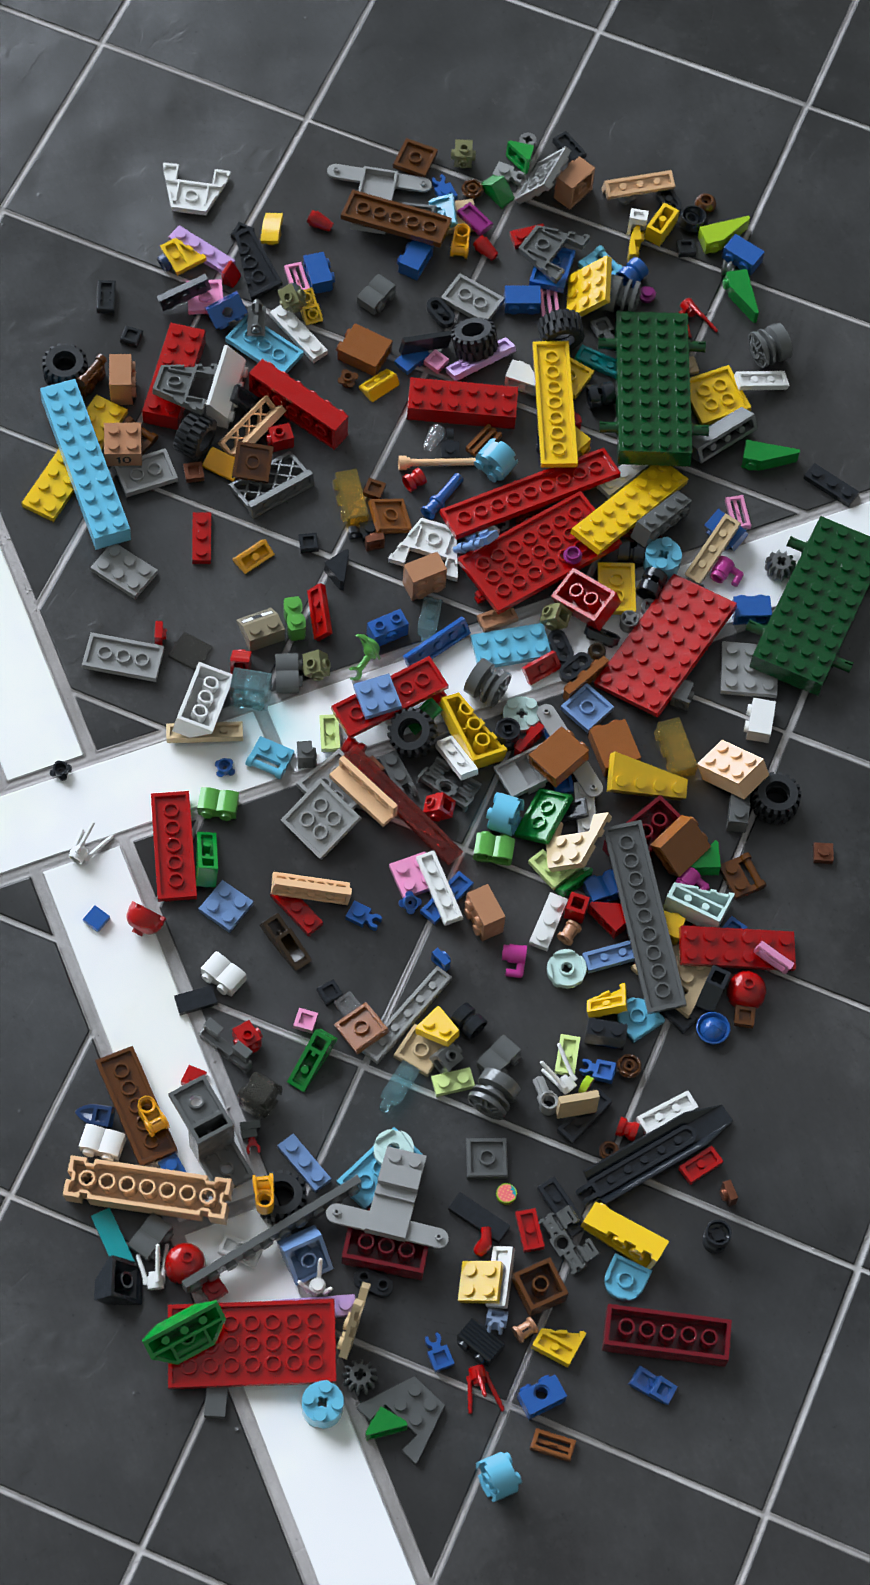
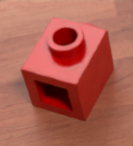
M289 423L268 427L266 441L268 446L274 447L273 452L294 447V436Z
M571 891L564 918L583 923L590 897Z

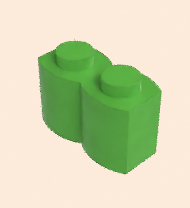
M298 596L285 598L284 620L287 623L288 638L291 641L303 640L306 636V620L302 614V601Z
M201 787L197 806L198 814L203 818L220 817L224 821L236 819L240 799L239 792Z
M488 831L479 832L476 836L473 859L480 862H492L510 866L515 839L506 834L495 836Z

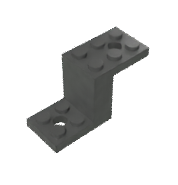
M205 1075L168 1093L170 1100L188 1129L189 1147L208 1176L209 1181L215 1182V1177L232 1179L234 1188L251 1180L254 1174L235 1143L234 1124ZM193 1098H200L202 1103L199 1106H193L190 1101ZM224 1165H230L233 1169L230 1173H223L221 1168Z

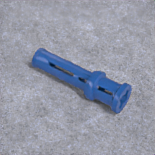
M455 473L439 493L432 496L430 502L421 508L422 515L429 520H433L435 514L444 508V502L464 481L463 477Z

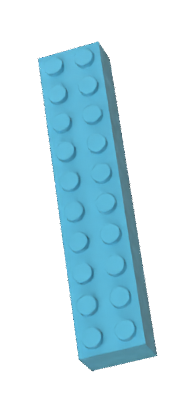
M72 379L40 388L44 409L95 550L131 540L127 518L76 380Z

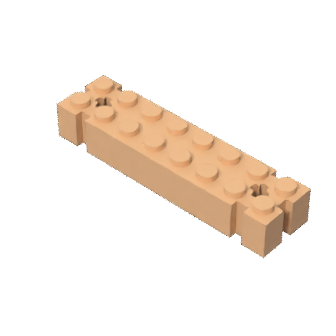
M72 1155L70 1157L68 1173L71 1176V1180L66 1179L63 1196L66 1201L82 1203L83 1199H87L90 1205L149 1214L155 1213L156 1215L203 1221V1217H208L210 1223L227 1225L230 1209L226 1201H231L234 1189L232 1179L215 1177L214 1182L209 1181L207 1175L95 1159L94 1164H92L86 1157ZM89 1179H92V1182H89V1184L85 1183L88 1182ZM212 1196L213 1199L209 1202H206V1200H208L209 1197Z

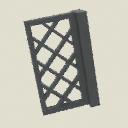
M291 451L271 461L270 468H278L276 473L269 474V478H275L274 483L266 484L237 479L229 484V488L249 510V515L253 519L315 485L311 470H307ZM289 458L293 461L292 465L283 464V461ZM281 469L290 470L289 475L280 474ZM293 470L302 472L297 476L292 475ZM278 479L287 480L283 484H277ZM239 485H247L245 490H238L236 488ZM250 486L259 487L258 492L249 491ZM263 487L272 488V490L266 493L261 492ZM247 496H255V497H256L255 499L251 500L250 502H248V501L246 500Z

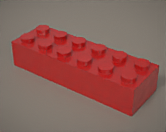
M170 322L142 410L143 423L178 430L185 408L152 394L153 386L161 365L195 367V364H199L206 343L205 330Z
M261 359L249 372L250 392L261 399L267 395L275 406H283L286 410L283 414L284 417L333 450L348 436V415L343 410L337 409L331 402L322 399L315 391H310L301 382L295 381L286 372L277 369L271 362Z
M410 377L407 420L484 427L490 424L491 427L515 429L518 387Z

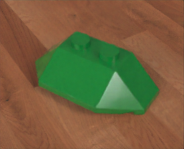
M217 1300L193 1304L158 1323L144 1337L142 1342L151 1360L178 1365L215 1345L226 1318Z

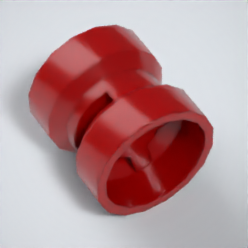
M420 468L414 469L411 474L402 476V482L409 492L416 490L417 486H423L427 483L425 474Z
M348 737L341 751L346 755H351L355 761H359L363 757L367 745L357 742L354 737L351 739Z
M621 1117L615 1136L622 1137L624 1135L629 1141L634 1142L640 1123L635 1121L629 1123L627 1118Z

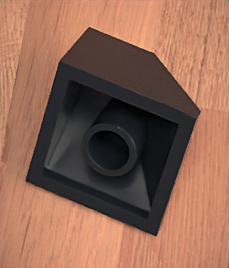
M114 1255L109 1256L95 1279L94 1301L108 1305H141L143 1278L138 1263Z

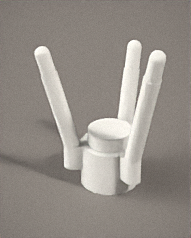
M92 822L83 838L84 829L80 830L73 848L69 852V858L77 864H82L83 861L88 863L90 858L109 843L114 836L110 835L88 854V849L83 845L95 825V822Z
M558 1043L559 1052L570 1076L568 1077L565 1074L559 1078L544 1061L540 1062L544 1069H541V1072L566 1095L577 1086L575 1083L577 1077L571 1069L561 1044Z
M165 1244L161 1271L160 1245H156L155 1271L149 1272V1276L146 1275L140 1255H136L143 1278V1285H147L148 1290L164 1289L166 1274L164 1264L169 1252V1244Z
M319 1258L317 1277L310 1281L309 1286L300 1280L298 1281V1284L307 1294L311 1293L314 1297L327 1296L333 1290L332 1287L326 1289V1284L321 1279L322 1258Z

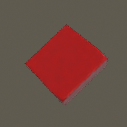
M230 260L221 272L222 283L234 288L241 278V273L234 262Z

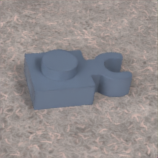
M488 1308L485 1324L488 1325L487 1332L491 1333V1330L495 1329L501 1335L503 1328H506L508 1311Z

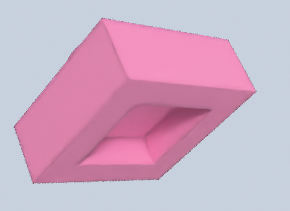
M436 349L424 360V365L437 374L449 363V358Z
M299 1008L293 1028L313 1033L318 1013Z

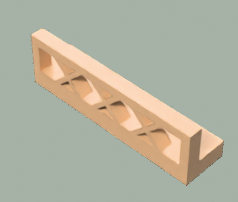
M672 170L605 180L602 186V194L606 193L607 199L674 189L675 182Z
M266 395L218 444L225 453L235 457L238 439L242 442L255 444L268 430V427H271L286 410L283 406H275ZM264 403L271 409L267 414L262 413V405ZM252 415H257L256 425H250V417ZM240 427H246V435L244 437H239ZM229 439H234V447L230 450L225 443Z
M345 756L339 758V766L329 774V778L384 827L397 816L398 805Z
M273 872L271 894L343 905H348L352 893L349 882Z

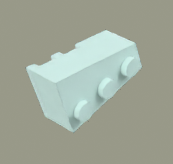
M674 882L666 897L663 909L670 913H678L686 918L687 921L697 926L719 927L731 906L735 893H718L714 889L707 891L699 889L697 886Z

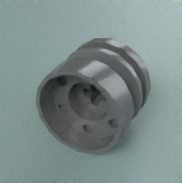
M612 274L610 303L602 306V310L614 313L617 306H619L620 311L628 309V311L635 312L641 297V282L636 281L634 288H632L633 280L630 279L627 285L624 286L623 277Z
M781 323L767 326L765 330L753 331L748 336L751 355L760 368L773 365L775 361H784L792 356L791 339Z
M482 658L469 674L463 691L474 698L481 694L480 701L482 703L486 702L487 706L493 708L506 693L512 675L508 672L504 673L502 668L494 672L495 664Z
M488 1067L484 1069L479 1077V1085L477 1084L473 1087L467 1099L476 1110L485 1116L495 1120H503L506 1112L510 1109L509 1103L515 1101L521 1088L507 1074Z

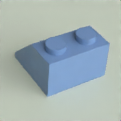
M315 1225L277 1241L282 1258L296 1286L299 1285V1280L304 1283L317 1277L319 1258L323 1259L322 1274L333 1269L322 1234Z

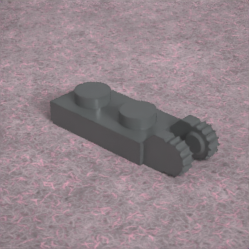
M396 750L378 757V761L385 768L386 776L402 801L407 800L404 787H408L413 797L418 795L413 780Z

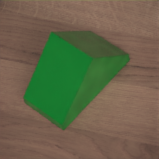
M508 141L506 157L524 174L529 172L534 145L515 141Z
M491 176L481 183L483 191L501 209L515 200L505 176Z
M715 840L711 847L690 867L697 870L700 875H719L721 868L719 842Z
M380 1406L366 1430V1441L407 1431V1421Z

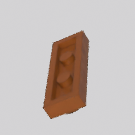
M603 656L599 660H594L588 670L581 671L575 681H570L564 687L563 699L567 701L586 683L590 685L596 680L602 670L608 666L609 660Z

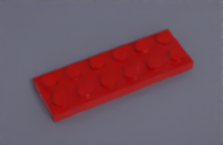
M430 656L390 676L402 709L408 710L409 707H414L449 688L448 683ZM356 694L331 706L333 714L349 739L396 716L395 713L397 712L402 713L401 709L365 720Z
M189 791L151 793L158 902L197 899Z
M681 925L679 927L680 965L713 967L715 965L722 968L778 970L753 952L757 945L764 941L792 961L794 965L789 971H794L796 969L794 931Z

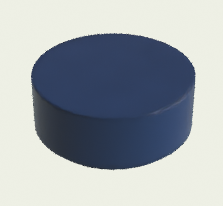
M164 254L157 257L159 265L165 272L173 269L170 261Z

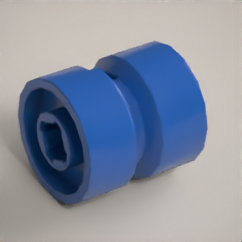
M633 257L615 275L623 277L624 286L632 279V288H634L636 281L644 279L649 271L642 260Z

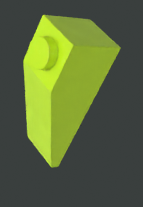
M745 216L700 227L698 239L704 254L722 250L735 234L739 236L746 231L749 226L750 217Z

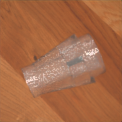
M438 424L431 426L423 448L432 452L445 437L446 430Z

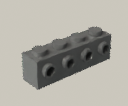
M740 407L709 426L708 437L692 436V458L703 463L757 430L755 414Z
M677 490L637 521L631 538L645 548L688 515L692 500Z

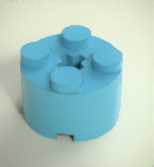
M490 439L476 455V461L474 462L476 468L487 474L488 479L492 482L503 480L518 463V460L515 461L514 459L516 455L514 451L502 441L499 443L495 442L496 439Z
M669 537L652 541L646 547L643 562L644 571L648 567H656L667 575L668 581L673 574L677 575L679 571L682 551L678 544Z
M496 792L493 799V808H489L487 811L486 819H489L487 828L512 836L521 822L520 810L524 811V800Z
M328 1380L318 1381L308 1386L302 1396V1414L306 1422L313 1427L322 1429L330 1428L339 1422L344 1409V1398L341 1390ZM319 1403H326V1407L324 1408V1406L322 1405L319 1406Z
M499 1452L476 1463V1470L480 1468L481 1474L478 1475L479 1482L487 1497H493L492 1502L518 1492V1485L522 1483L519 1473L513 1469V1461L508 1452Z

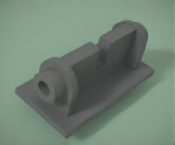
M256 299L252 305H248L247 336L265 337L266 306H262L261 301Z

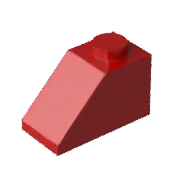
M244 649L232 650L230 674L234 675L233 679L250 680L251 651Z
M589 903L587 912L613 938L617 937L627 928L622 907L619 903Z

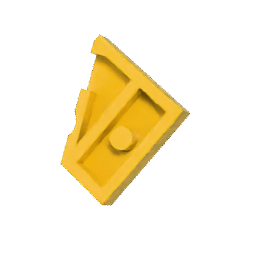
M177 238L160 245L162 252L170 261L177 276L207 261L204 254H199L194 251V248L183 244Z
M620 984V989L613 993H610L608 990L599 996L587 1000L588 1018H598L604 1015L619 1014L627 1011L626 984Z
M439 1006L415 1028L417 1035L449 1047L460 1036L459 1029Z
M541 1328L531 1349L568 1368L585 1338L586 1332L568 1333L567 1330L554 1331Z

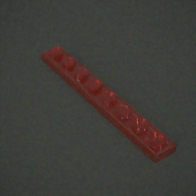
M357 745L343 755L398 805L397 815L448 866L462 855L463 851Z

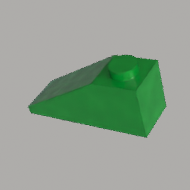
M747 269L726 272L725 279H723V289L727 290L728 297L753 323H757L759 311Z
M746 440L741 467L760 471L796 463L800 449Z
M197 832L196 886L216 887L218 874L216 833Z
M323 1029L315 1030L287 1082L305 1092L328 1058L338 1038Z

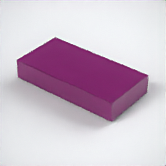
M471 202L457 210V215L479 236L493 228V223Z

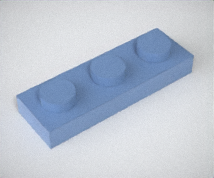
M630 940L582 953L588 973L635 961Z
M294 1134L277 1145L279 1151L315 1193L331 1182L330 1176Z

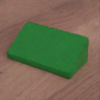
M583 867L554 891L559 896L568 897L571 891H576L583 885L586 878L592 876L593 869L591 867Z

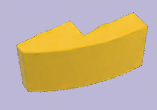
M265 213L261 244L273 245L279 243L283 213Z
M636 225L631 234L628 262L633 257H639L641 242H644V232L640 231V225Z
M313 288L304 289L307 305L302 307L300 312L306 326L323 321Z

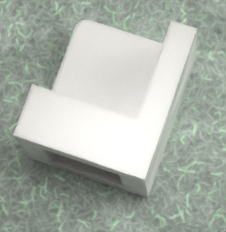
M631 208L627 235H630L631 228L634 229L636 225H640V230H645L649 211Z

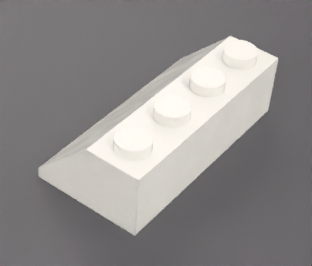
M224 345L206 403V415L215 419L217 426L228 428L229 423L233 422L235 416L233 410L234 407H238L229 401L233 388L236 384L244 387V382L242 381L248 374L246 359L228 345Z
M199 662L172 731L189 738L212 734L234 675Z

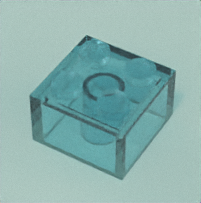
M234 667L230 684V705H234L237 708H252L255 711H268L272 693V673Z

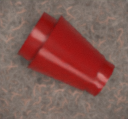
M312 210L306 221L310 224L309 226L330 232L334 224L318 210Z
M483 235L479 236L473 243L475 250L491 261L499 254L489 239Z

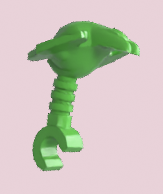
M364 634L355 635L361 639L365 656L357 667L349 668V670L357 672L355 677L350 678L352 681H358L362 677V671L370 659L375 660L376 657L378 660L381 659L378 643Z

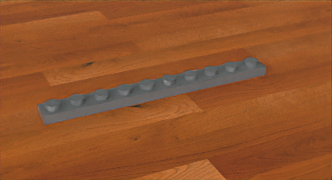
M358 1175L354 1176L182 1281V1288L186 1294L197 1292L203 1287L204 1283L215 1281L222 1272L233 1270L240 1261L251 1259L255 1256V1252L260 1249L265 1250L273 1245V1241L278 1238L284 1239L291 1233V1230L296 1227L299 1229L305 1226L309 1219L314 1216L315 1218L322 1216L330 1205L341 1204L343 1202L342 1199L359 1193L362 1185L361 1179Z

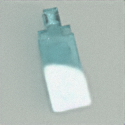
M424 597L418 624V635L422 636L421 643L436 634L443 600Z
M404 1060L401 1062L382 1091L380 1098L383 1100L379 1105V1110L387 1113L391 1105L396 1106L400 1104L419 1075L420 1070Z

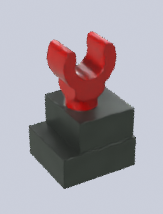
M260 1119L240 1122L242 1140L248 1139L247 1154L250 1155L249 1149L252 1146L257 1148V1153L259 1154L260 1146L257 1144L256 1138L257 1130L261 1129Z

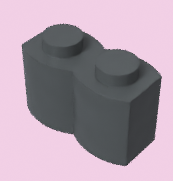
M378 274L360 292L357 297V304L372 315H375L377 312L380 313L384 309L385 303L395 297L396 285Z
M298 653L275 654L276 693H299V687H303L302 676H299L298 671L302 670V659H298Z
M503 1034L479 1058L476 1067L482 1072L485 1068L489 1067L507 1074V1068L511 1065L515 1066L520 1061L521 1049Z
M152 1213L128 1243V1248L135 1254H139L142 1259L149 1263L151 1259L155 1260L156 1245L159 1244L161 1247L164 1243L168 1244L174 1235L172 1233L173 1226L155 1213Z

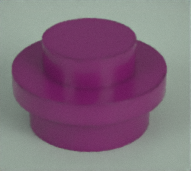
M644 286L641 288L640 300L643 303H651L656 297V291L652 287Z
M570 546L564 551V560L569 564H577L582 559V552L578 547Z

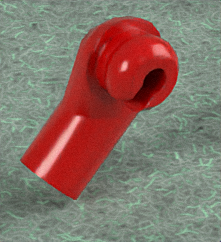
M481 1227V1239L474 1246V1253L477 1256L485 1255L492 1247L491 1227Z

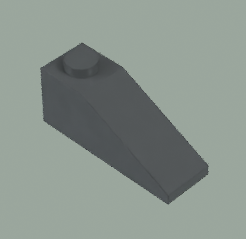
M730 793L726 831L746 832L749 820L750 794L745 799H742Z

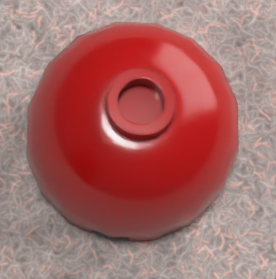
M134 901L131 902L126 913L127 922L133 927L132 932L141 937L143 934L152 935L157 933L167 919Z
M741 971L735 974L729 981L726 990L730 1004L734 1007L741 1005L759 1008L766 996V984L762 977L751 971Z
M181 1243L175 1245L168 1252L165 1258L164 1269L172 1282L182 1284L183 1280L206 1266V1259L198 1246L192 1243Z

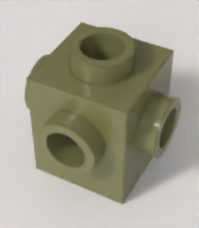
M455 139V149H451V160H454V167L471 168L472 161H475L476 150H472L473 140Z
M290 283L278 290L281 299L280 304L284 310L296 313L307 305L306 294L299 285Z
M561 602L545 605L539 621L550 631L567 628L573 612Z
M319 649L302 654V670L305 676L313 681L323 680V677L330 676L331 663L328 659V654Z

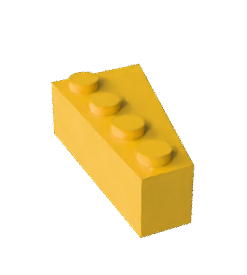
M458 692L442 697L439 706L443 711L440 714L451 736L454 737L476 767L479 769L503 761L508 749L504 744H500L493 732L488 730L485 722L476 716L474 709Z
M618 752L610 754L606 792L655 798L661 795L664 799L680 801L686 799L688 779Z
M595 1202L580 1225L591 1235L635 1263L650 1270L669 1243L663 1237L610 1210L603 1203Z

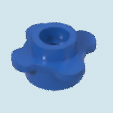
M230 758L217 760L215 762V767H217L216 775L218 777H223L224 775L233 776L235 774V769L232 766L233 760Z
M407 891L405 897L398 902L399 906L405 908L408 914H413L415 909L422 903L421 899L414 896L412 891Z

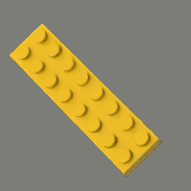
M533 341L541 468L577 467L578 457L569 341Z
M96 395L86 410L100 448L103 451L104 423H122L128 414V409ZM59 449L21 503L23 508L52 522L56 520L74 493Z
M651 465L574 526L571 534L599 555L632 529L638 520L677 490L679 491L684 487L689 479L672 466Z

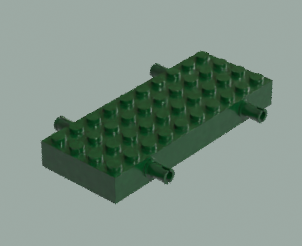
M616 311L614 339L598 338V349H614L616 422L600 421L599 433H615L617 435V464L690 467L692 436L708 437L709 425H693L691 423L689 352L705 353L706 341H690L688 339L687 313Z
M822 516L819 517L808 541L804 542L790 536L786 547L800 551L801 556L768 624L764 626L749 619L745 629L760 635L761 638L752 655L750 668L819 696L831 668L836 667L847 673H850L854 662L838 657V653L870 587V536Z

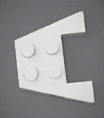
M163 162L171 211L207 215L230 179L231 171L215 169L212 184L177 179L179 164Z
M421 518L408 533L404 541L397 546L394 553L390 554L388 562L404 566L409 551L423 555H429L438 551L441 559L446 561V579L457 582V553L453 552V547L457 546V540L447 525Z

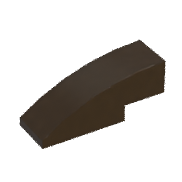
M276 913L260 924L269 940L295 971L312 961L291 927L288 928L279 913Z

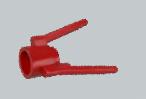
M691 298L681 302L680 308L682 310L679 313H687L689 317L697 313L715 332L718 331ZM688 325V338H691L692 336Z
M484 1365L470 1367L468 1369L469 1376L466 1377L468 1383V1413L472 1414V1383H474V1386H480L483 1397H487L484 1385L486 1382L501 1411L504 1412L505 1408L490 1379L489 1372L485 1371Z

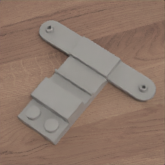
M332 164L327 168V174L331 178L360 183L358 191L388 200H393L395 189L427 192L432 187L431 181L427 178L398 174V171L367 166L360 168L341 164ZM351 222L350 229L385 234L383 231Z
M543 704L537 709L538 719L545 726L549 736L561 726L569 730L552 705ZM540 744L494 766L495 773L510 796L518 797L526 792L531 794L539 790V788L546 786L548 780L529 764V754ZM588 761L573 772L574 777L587 796L598 797L601 795L603 785Z
M387 1146L370 1211L343 1204H332L326 1210V1217L331 1223L362 1230L365 1233L436 1249L444 1248L449 1241V1236L445 1230L410 1221L426 1162V1155Z

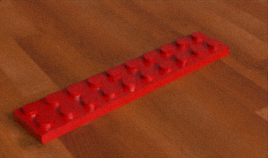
M601 448L578 457L577 467L548 468L440 509V515L457 540L570 497L579 491L583 492L617 479L621 476V472L605 448Z

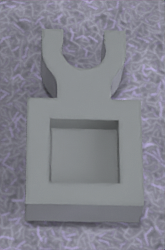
M500 161L492 176H505L508 183L512 181L517 186H521V179L525 178V174L522 171H515L514 166Z

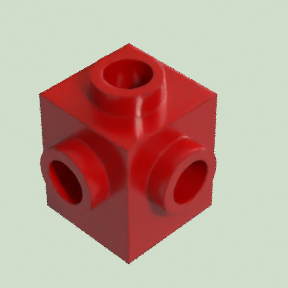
M444 792L426 796L423 813L436 822L452 818L456 800Z
M250 1020L232 1029L234 1045L240 1041L252 1050L253 1053L257 1052L262 1046L261 1038H263V1035L258 1027L254 1028Z

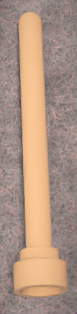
M399 456L398 467L399 470H407L410 466H473L476 458L410 459V457Z

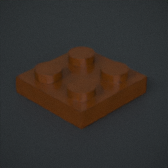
M406 138L393 163V168L417 177L426 178L438 154V149Z
M237 441L232 478L268 484L274 447Z

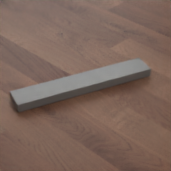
M436 966L387 1021L385 1025L389 1029V1033L367 1047L362 1053L378 1064L452 981V976L439 966Z

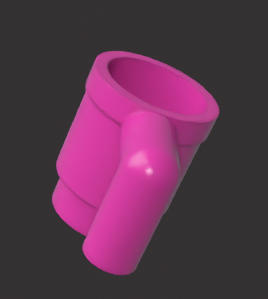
M720 556L711 570L710 578L717 583H723L729 574L732 573L735 577L731 584L737 587L744 573L734 567L735 564L730 558Z
M689 867L676 879V883L692 886L696 884L702 890L708 891L710 888L709 884L701 879L700 873L692 867Z
M510 944L503 946L502 960L517 964L516 970L506 968L505 976L523 977L527 953L526 945Z

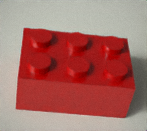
M572 568L551 595L554 603L561 602L573 612L572 616L598 631L602 629L621 604L617 592L575 568Z

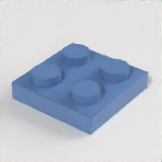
M389 673L353 684V689L365 720L402 709Z
M586 683L561 705L560 710L586 733H589L592 727L598 725L614 710V706Z
M222 880L199 907V912L230 933L254 905V901Z

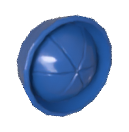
M717 1012L703 1014L696 1024V1030L701 1040L711 1045L725 1041L731 1030L727 1018Z

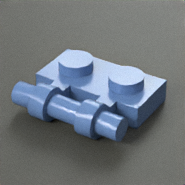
M487 529L478 535L475 533L465 537L466 540L464 542L458 543L457 546L453 547V552L463 554L469 550H478L499 537L498 531L489 532Z

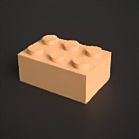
M721 740L697 764L703 780L742 799H745L769 776L763 758L724 740Z

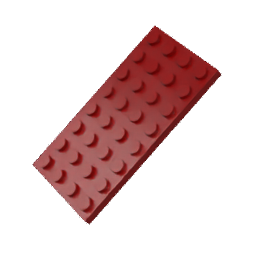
M579 491L500 534L490 544L484 545L475 551L471 550L458 557L457 562L499 615L564 579L572 568L580 570L618 549L622 542L618 539L601 554L597 555L571 534L574 526L596 510L583 493ZM570 546L578 547L582 552V559L577 564H569L564 560V551Z
M673 574L661 590L658 599L655 598L638 624L613 655L608 666L602 670L594 681V686L647 713L659 717L677 689L688 677L737 609V603Z
M310 1299L218 1303L226 1321L222 1326L215 1345L178 1365L168 1363L169 1389L313 1384L323 1380L337 1383L335 1300ZM193 1304L168 1305V1318Z

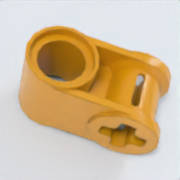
M458 224L454 229L450 250L451 257L457 255L468 258L470 228L467 224Z
M141 1097L138 1101V1113L149 1135L153 1137L158 1131L170 1128L168 1120L153 1097ZM149 1104L152 1106V1109L145 1111L142 1109V1106Z
M270 1173L269 1176L256 1177V1175H252L256 1210L262 1215H268L274 1210L273 1173ZM262 1200H268L270 1202L268 1205L260 1204Z

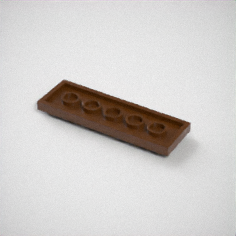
M352 190L341 213V220L441 248L452 223L451 217Z
M133 1045L95 1060L140 1166H147L174 1153L177 1154L178 1149L169 1129L164 1128L151 1137L138 1113V1101L141 1097L151 1096L156 1103L157 1101ZM145 1104L142 1106V1109L148 1111L152 1109V1106Z

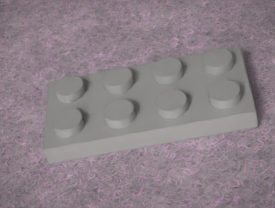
M91 632L82 668L156 682L165 649L162 645Z

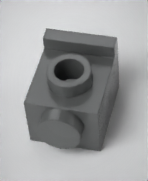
M684 680L672 696L670 705L688 711L690 702L695 694V691H692L694 683L690 680Z
M312 740L296 741L298 769L315 768L317 766L316 747H312Z
M454 1043L449 1047L442 1046L429 1057L440 1074L449 1072L464 1058L461 1055L463 1053L461 1047Z

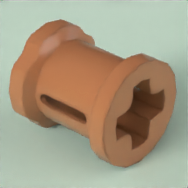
M568 920L563 931L557 934V938L565 945L571 946L577 933H580L582 928L575 921Z
M531 1317L526 1318V1321L519 1326L512 1327L513 1334L520 1343H523L524 1339L530 1335L539 1333L538 1327Z

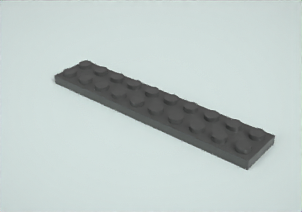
M638 820L603 828L605 830L604 837L647 1014L686 1007L687 1003L642 821Z

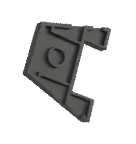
M536 225L520 245L519 253L553 283L557 284L564 275L565 269L552 264L553 259L566 243L583 250L590 241V235H575V232L571 231L563 233L558 232V229Z
M195 364V367L161 365L152 394L202 415L206 406V399L189 396L195 377L214 380L218 364H211V367H202V364Z
M414 1376L359 1404L356 1409L369 1422L375 1417L380 1406L386 1407L395 1415L406 1420L407 1428L416 1436L402 1450V1453L416 1465L445 1405Z

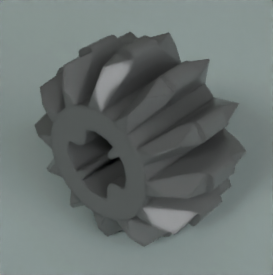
M778 550L777 553L771 552L770 556L766 558L764 568L765 571H768V577L774 576V581L779 578L782 582L784 578L789 580L795 569L796 561L793 560V555H787V550L784 553Z
M360 1359V1364L353 1360L352 1367L349 1365L345 1366L347 1372L342 1373V1378L346 1379L343 1381V1385L349 1386L348 1392L351 1393L356 1389V1395L358 1396L360 1395V1390H363L364 1394H368V1388L372 1390L375 1388L373 1382L378 1380V1377L375 1376L377 1370L376 1368L370 1369L371 1362L364 1365L363 1359ZM358 1374L363 1375L362 1380H357Z

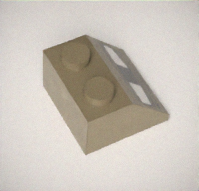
M272 608L236 620L251 652L285 640V628L278 613Z

